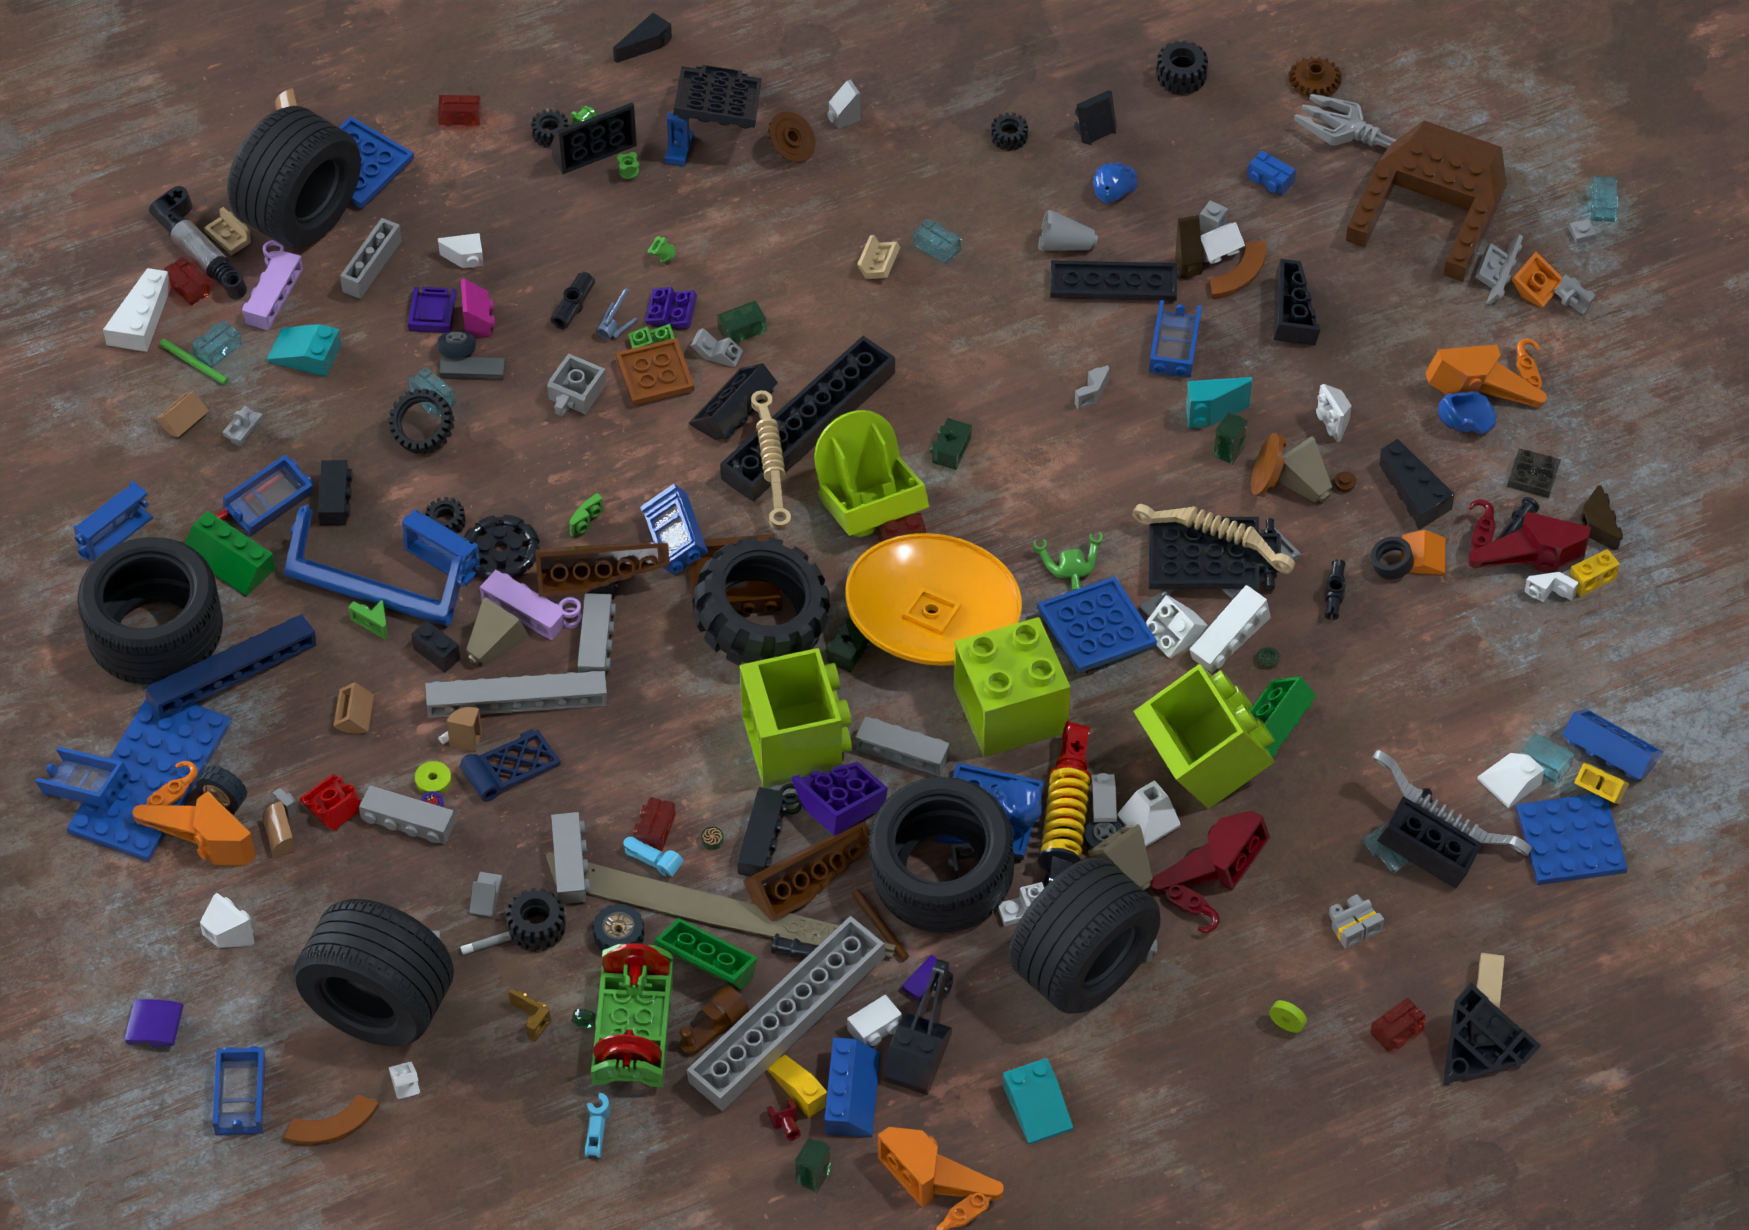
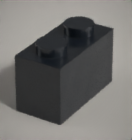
M427 620L411 633L413 649L444 673L460 660L459 644Z

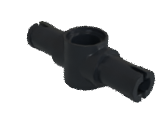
M1334 559L1331 563V575L1326 581L1325 601L1327 602L1325 618L1329 620L1331 614H1333V620L1339 618L1340 604L1343 602L1346 588L1344 577L1346 562L1340 560V565H1337L1338 559Z

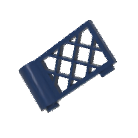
M531 729L520 734L521 738L482 755L468 754L462 758L459 767L482 801H491L501 791L561 765V761L539 730L533 731ZM537 739L540 743L539 749L527 746L528 742ZM512 749L521 750L519 757L507 754ZM524 753L537 754L535 761L524 759ZM540 755L550 757L552 760L549 763L538 762ZM493 757L502 759L500 766L490 764L488 760ZM505 760L516 762L515 770L503 767ZM520 764L532 766V770L528 772L519 771ZM501 773L513 775L512 779L506 782H502L499 776Z

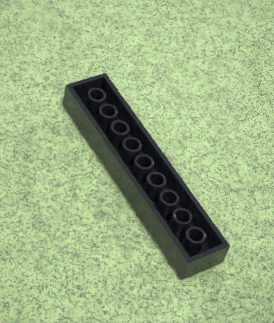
M862 336L771 417L778 423L785 473L817 444L820 435L832 421L843 414L854 411L895 374V357L865 336ZM758 431L752 434L720 463L721 480L752 502L771 486V482L764 478Z

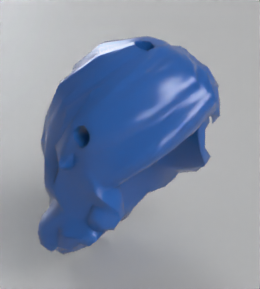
M1119 162L1100 166L1093 176L1095 194L1098 199L1106 204L1116 202V200H1120L1123 196L1129 195L1138 186L1137 174L1134 172V169Z
M1478 391L1460 392L1457 394L1449 393L1444 396L1438 406L1440 420L1448 428L1460 432L1474 431L1480 435L1485 434L1489 429L1492 430L1495 427V419L1497 417L1494 413L1495 408L1491 407L1487 397L1481 395Z
M1010 779L1009 782L1003 781L1002 784L994 787L993 795L1004 809L1010 825L1022 830L1031 828L1041 815L1043 806L1041 805L1040 794L1042 787L1021 779L1016 781Z

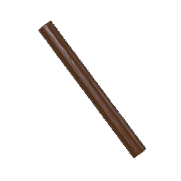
M860 889L854 890L852 895L885 940L889 944L896 945L895 953L902 962L906 961L909 958L907 952Z

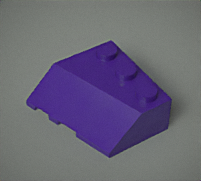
M859 762L833 767L832 771L824 773L814 771L811 772L810 776L800 777V775H796L791 778L804 810L833 835L879 811L886 801L888 788Z

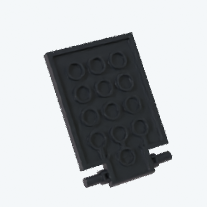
M709 65L696 66V68L681 66L673 116H677L680 119H698L700 122L713 121L725 126L730 124L739 125V127L744 129L755 128L762 78L750 77L748 74L742 73L741 70Z
M1259 517L1221 518V523L1225 518H1229V526L1233 521H1237V529L1241 523L1245 524V531L1249 526L1254 527L1275 554L1281 553V536L1274 529V519H1266V529L1263 533H1259ZM1178 522L1149 524V589H1243L1246 585L1252 589H1259V572H1264L1266 589H1275V578L1279 571L1257 550L1243 547V540L1238 545L1234 543L1235 537L1228 542L1226 535L1223 539L1218 537L1219 531L1215 536H1211V528L1207 533H1203L1202 527L1199 530H1195V523L1190 528Z

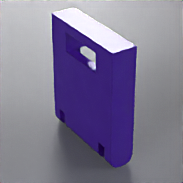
M414 287L408 320L409 331L451 332L457 290L452 289L451 296L448 297V288L423 287L422 296H419V287Z

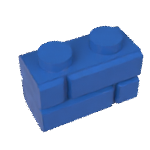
M1261 150L1256 158L1249 163L1247 177L1252 182L1265 186L1268 191L1276 192L1282 196L1294 184L1296 169Z

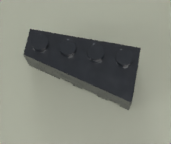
M1280 259L1275 274L1274 340L1315 346L1320 333V327L1316 322L1315 309L1312 308V298L1307 290V281L1301 261Z
M1399 439L1381 449L1379 465L1391 485H1394L1397 495L1405 503L1409 515L1413 516L1418 530H1421L1452 510L1454 493Z

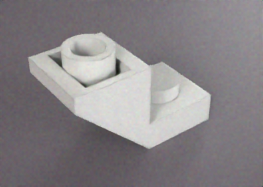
M1561 572L1534 575L1527 578L1524 592L1542 602L1546 600L1552 591L1572 601L1576 596L1578 582Z
M1042 882L1021 887L1019 898L1002 902L998 907V911L1004 927L1019 923L1030 904L1044 889Z

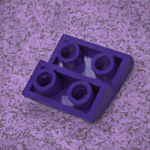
M672 287L653 289L645 319L646 324L657 327L670 324L672 328H690L697 298L696 292L694 290L674 292Z
M134 1000L124 1041L128 1045L150 1043L153 1048L174 1046L184 1005L167 1000Z

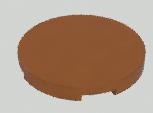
M1272 433L1265 440L1258 453L1251 476V491L1254 495L1265 497L1269 487L1273 488L1278 481L1285 461L1283 446L1286 447L1287 445L1283 435Z

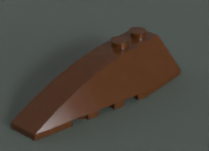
M668 542L535 549L539 597L585 593L601 586L604 587L611 583L670 565Z
M866 821L821 840L743 880L752 902L771 921H775L812 901L821 889L827 887L837 874L843 872L852 860L858 858L869 847L870 831Z

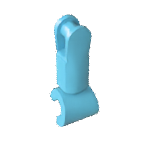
M627 837L624 840L625 853L628 856L657 868L665 877L667 874L673 877L684 862L683 858L674 851L669 850L662 855L661 851L644 844L634 837Z
M599 1093L601 1107L595 1108L592 1103H587L590 1118L585 1145L586 1158L589 1155L601 1158L605 1120L611 1114L609 1100L603 1093ZM591 1143H598V1146H590V1145H591Z

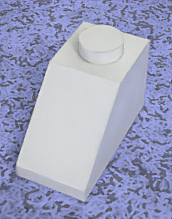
M479 233L438 238L439 252L444 258L462 268L484 266Z

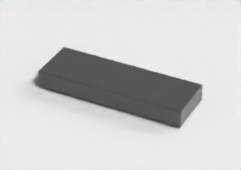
M441 356L439 374L440 377L504 379L505 358Z

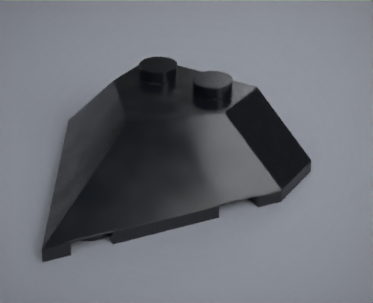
M1471 982L1455 999L1443 1085L1502 1070L1503 1068L1525 1064L1541 1047L1533 1037L1515 1024Z

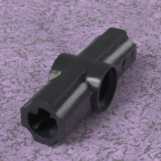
M584 271L578 273L572 285L564 290L563 299L551 317V323L562 330L568 328L575 315L582 311L583 302L595 284V278L590 273Z

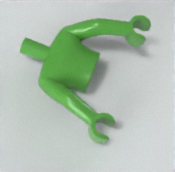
M1099 532V540H1094L1092 533L1090 534V550L1087 562L1084 560L1082 550H1066L1059 554L1060 564L1057 566L1046 550L1045 539H1043V547H1037L1034 540L1033 550L1040 554L1046 568L1055 577L1060 579L1070 578L1072 591L1081 588L1079 577L1092 573L1096 563L1097 549L1102 542L1103 535Z

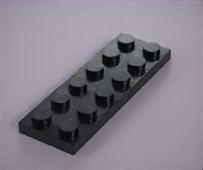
M1051 260L1050 298L1177 301V263Z

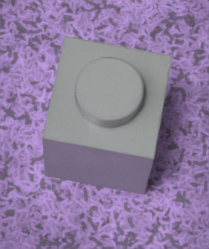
M1210 200L1200 213V231L1208 233L1227 224L1228 208Z

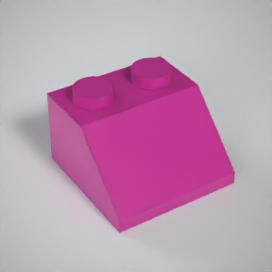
M461 279L465 332L472 334L474 338L492 337L491 328H495L494 315L490 316V312H494L493 299H489L487 290L466 279Z

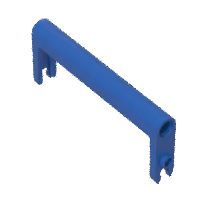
M307 504L305 507L300 506L296 522L291 527L292 539L284 570L285 577L375 605L383 600L385 608L445 627L450 625L460 587L465 582L466 553L463 556L459 555L458 558H453L442 601L305 559L304 552L313 510L309 509Z

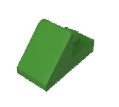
M383 600L372 611L366 605H360L355 601L348 607L350 620L385 640L388 638Z

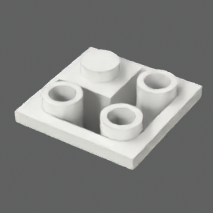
M1323 384L1320 385L1316 413L1318 418L1325 423L1328 434L1333 436L1338 443L1342 440L1350 420L1352 405L1342 390Z
M1167 595L1145 622L1157 640L1156 645L1168 658H1172L1195 643L1208 626L1193 610Z
M1155 780L1137 790L1117 814V818L1124 826L1140 825L1145 847L1181 827L1168 795Z
M216 893L200 921L202 935L218 948L252 946L255 943L250 916L244 910L239 911L229 898H223Z

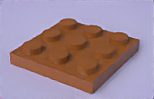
M677 338L616 352V359L633 406L695 391L694 383Z

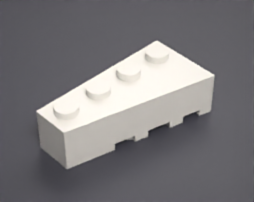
M146 269L104 327L103 332L107 346L148 351L171 288L168 271Z
M1246 585L1189 649L1192 659L1211 673L1217 668L1219 669L1240 646L1271 618L1267 599Z

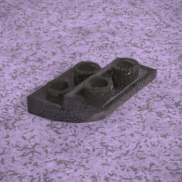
M1519 448L1507 487L1549 498L1561 459Z

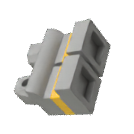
M1358 894L1347 900L1349 909L1345 911L1340 904H1335L1329 908V916L1332 920L1331 928L1345 949L1362 942L1363 938L1366 940L1383 931L1384 918L1382 915L1373 910L1369 899L1364 901Z

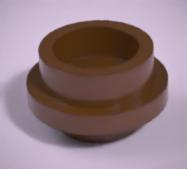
M1340 472L1335 476V486L1341 492H1349L1356 485V477L1350 472Z

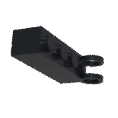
M793 783L783 785L780 791L758 787L737 860L739 875L752 876L773 864L771 854L777 850L778 839H776V836L783 829L782 815H793L802 809V803L797 794L788 793L783 796L785 790L795 789ZM799 803L795 809H787V804Z

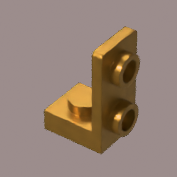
M511 989L508 992L510 1003L531 1015L526 1022L527 1037L536 1042L551 1022L550 1009L544 1003H537L530 999L524 992H517Z

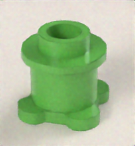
M583 106L579 113L575 111L571 113V122L574 125L595 117L597 114L593 108Z
M635 152L625 155L619 154L617 156V161L620 162L619 175L622 178L632 179L638 175L639 162L636 160L637 154Z
M660 236L654 239L653 244L647 251L650 255L653 254L659 257L662 263L670 262L676 254L675 246L666 243L667 239Z

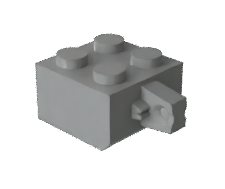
M568 353L547 385L548 399L556 402L554 406L555 414L563 417L571 408L586 415L607 385L605 368Z

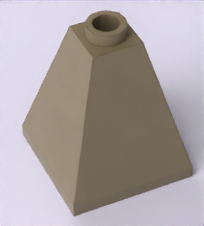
M1311 436L1283 455L1285 461L1277 482L1314 503L1319 500L1324 502L1331 496L1329 491L1332 485L1316 441Z
M485 597L466 649L469 654L467 659L476 666L479 663L485 666L526 641L529 635L517 617Z
M1139 824L1122 827L1088 851L1092 858H1104L1112 862L1143 890L1151 885L1149 881L1153 878L1142 829Z

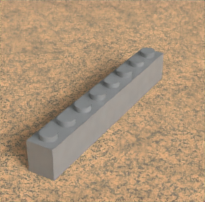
M605 671L425 683L428 718L449 717L454 711L464 707L479 708L480 714L607 706Z

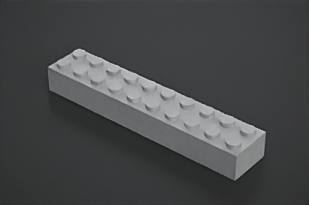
M850 916L687 1069L689 1084L721 1111L725 1110L885 958L884 943Z

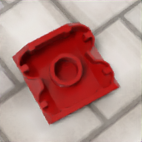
M332 774L301 796L300 802L329 829L337 831L340 825L360 812L359 806L362 799L359 798L353 785H345L340 776Z

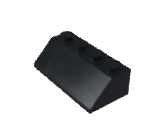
M764 363L739 368L692 418L689 424L714 440L728 439L734 435L737 426L747 421V416L750 412L755 411L751 406V396L753 393L767 391L772 394L773 388L778 382Z
M1404 796L1393 811L1377 842L1455 889L1468 874L1482 845L1481 842Z

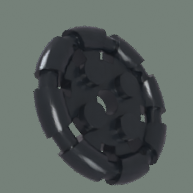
M503 514L504 517L492 515L476 522L473 529L469 528L464 535L465 541L469 540L470 544H478L480 565L477 569L473 567L471 571H476L478 576L488 579L495 570L508 574L512 579L526 573V569L532 567L536 562L535 549H540L538 546L540 543L538 534L530 524L526 525L523 519ZM499 546L506 547L504 551H496L495 549ZM497 566H506V569L498 570Z

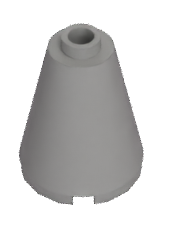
M1048 210L1042 222V236H1039L1038 248L1042 251L1091 250L1092 247L1096 246L1098 235L1095 234L1094 229L1053 210Z

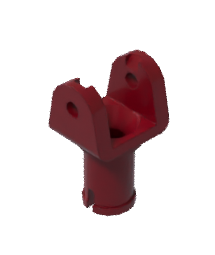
M787 1100L788 1109L775 1112L772 1106H768L767 1113L775 1129L782 1127L789 1141L798 1139L801 1133L795 1123L798 1121L796 1105L793 1100Z

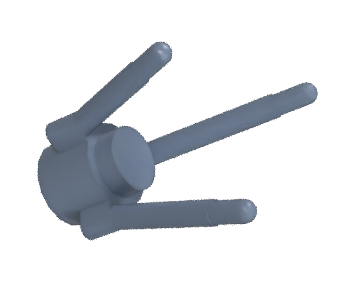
M627 288L623 291L616 304L613 302L610 304L601 324L596 329L598 335L605 340H610L611 337L617 339L623 331L637 322V318H634L617 330L618 324L612 319L629 291Z

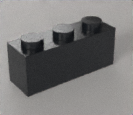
M321 460L318 503L320 526L346 525L347 516L351 515V506L348 503V499L352 498V488L349 486V482L353 481V470L348 468L347 460Z

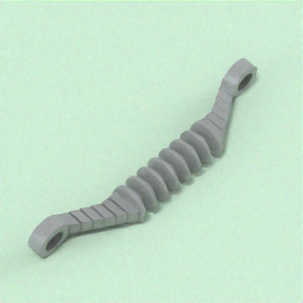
M1376 750L1372 756L1374 762L1390 770L1404 797L1482 844H1508L1516 852L1524 856L1529 855L1532 847L1524 840L1513 835L1487 833L1478 827L1479 825L1477 824L1469 828L1470 820L1467 819L1462 823V814L1454 818V809L1446 813V804L1438 808V799L1430 803V794L1422 798L1423 790L1409 784L1397 762L1389 755Z

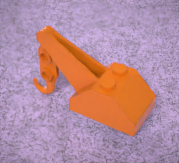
M1529 338L1521 339L1516 346V366L1520 376L1497 362L1501 356L1497 344L1439 349L1425 372L1428 383L1446 395L1449 393L1457 394L1460 392L1478 391L1535 408H1541L1547 400L1546 393L1540 390L1542 380L1536 363L1526 353L1524 348L1525 345L1530 344L1539 351L1540 347L1536 341Z
M182 761L175 765L176 768L188 767L190 769L188 775L169 781L148 797L146 805L134 807L132 813L136 823L197 844V852L203 860L208 859L213 865L246 866L256 858L251 832L208 791L197 799L196 806H171L185 794L189 785L197 778L198 769L190 761Z
M888 1127L878 1134V1159L922 1208L934 1200V1194L965 1197V1199L950 1209L946 1218L938 1225L936 1230H948L965 1226L988 1209L989 1201H999L1002 1199L1004 1186L1000 1181L989 1178L938 1154L936 1140L932 1136L928 1137L923 1130Z

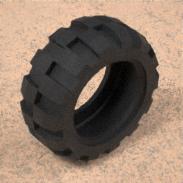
M757 536L738 540L736 547L729 543L713 553L712 559L705 562L699 574L692 600L695 606L693 615L700 632L706 631L704 639L716 653L722 650L727 654L726 660L736 665H741L742 662L751 663L811 650L818 643L820 635L823 633L830 609V593L827 586L824 585L826 580L816 563L810 565L807 562L809 557L805 552L796 546L793 549L783 546L784 540L768 537L765 542L758 541ZM744 581L769 583L782 590L790 598L796 609L797 616L789 622L774 626L753 623L743 618L732 608L725 591L731 586Z

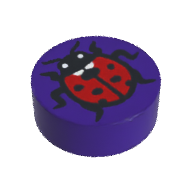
M427 792L421 798V801L444 807L443 797L438 792Z

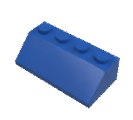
M1587 708L1573 713L1562 734L1572 746L1585 748L1588 755L1594 758L1601 757L1606 760L1608 766L1626 771L1625 775L1633 780L1646 778L1664 753L1662 750Z
M833 1037L824 1120L825 1134L872 1138L880 1052L857 1039Z

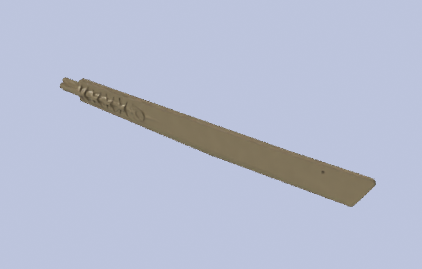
M550 852L546 855V859L557 886L554 853ZM588 862L589 873H585V879L589 878L590 892L586 893L588 895L717 927L774 938L775 934L778 933L780 937L792 940L798 938L801 943L818 947L839 927V925L791 913L771 921L755 904L626 873ZM884 943L885 957L893 958L896 945Z

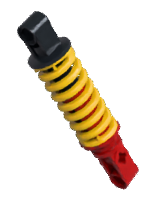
M1071 721L1065 723L1062 733L1061 754L1056 760V767L1049 772L1050 786L1046 802V816L1041 841L1042 847L1038 856L1039 866L1046 871L1043 882L1044 888L1061 872L1081 861L1083 825L1086 821L1084 815L1087 812V795L1091 785V774L1087 771L1088 763L1085 760L1090 727Z

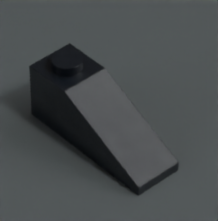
M652 13L613 47L614 61L618 63L660 49L672 38L671 23Z

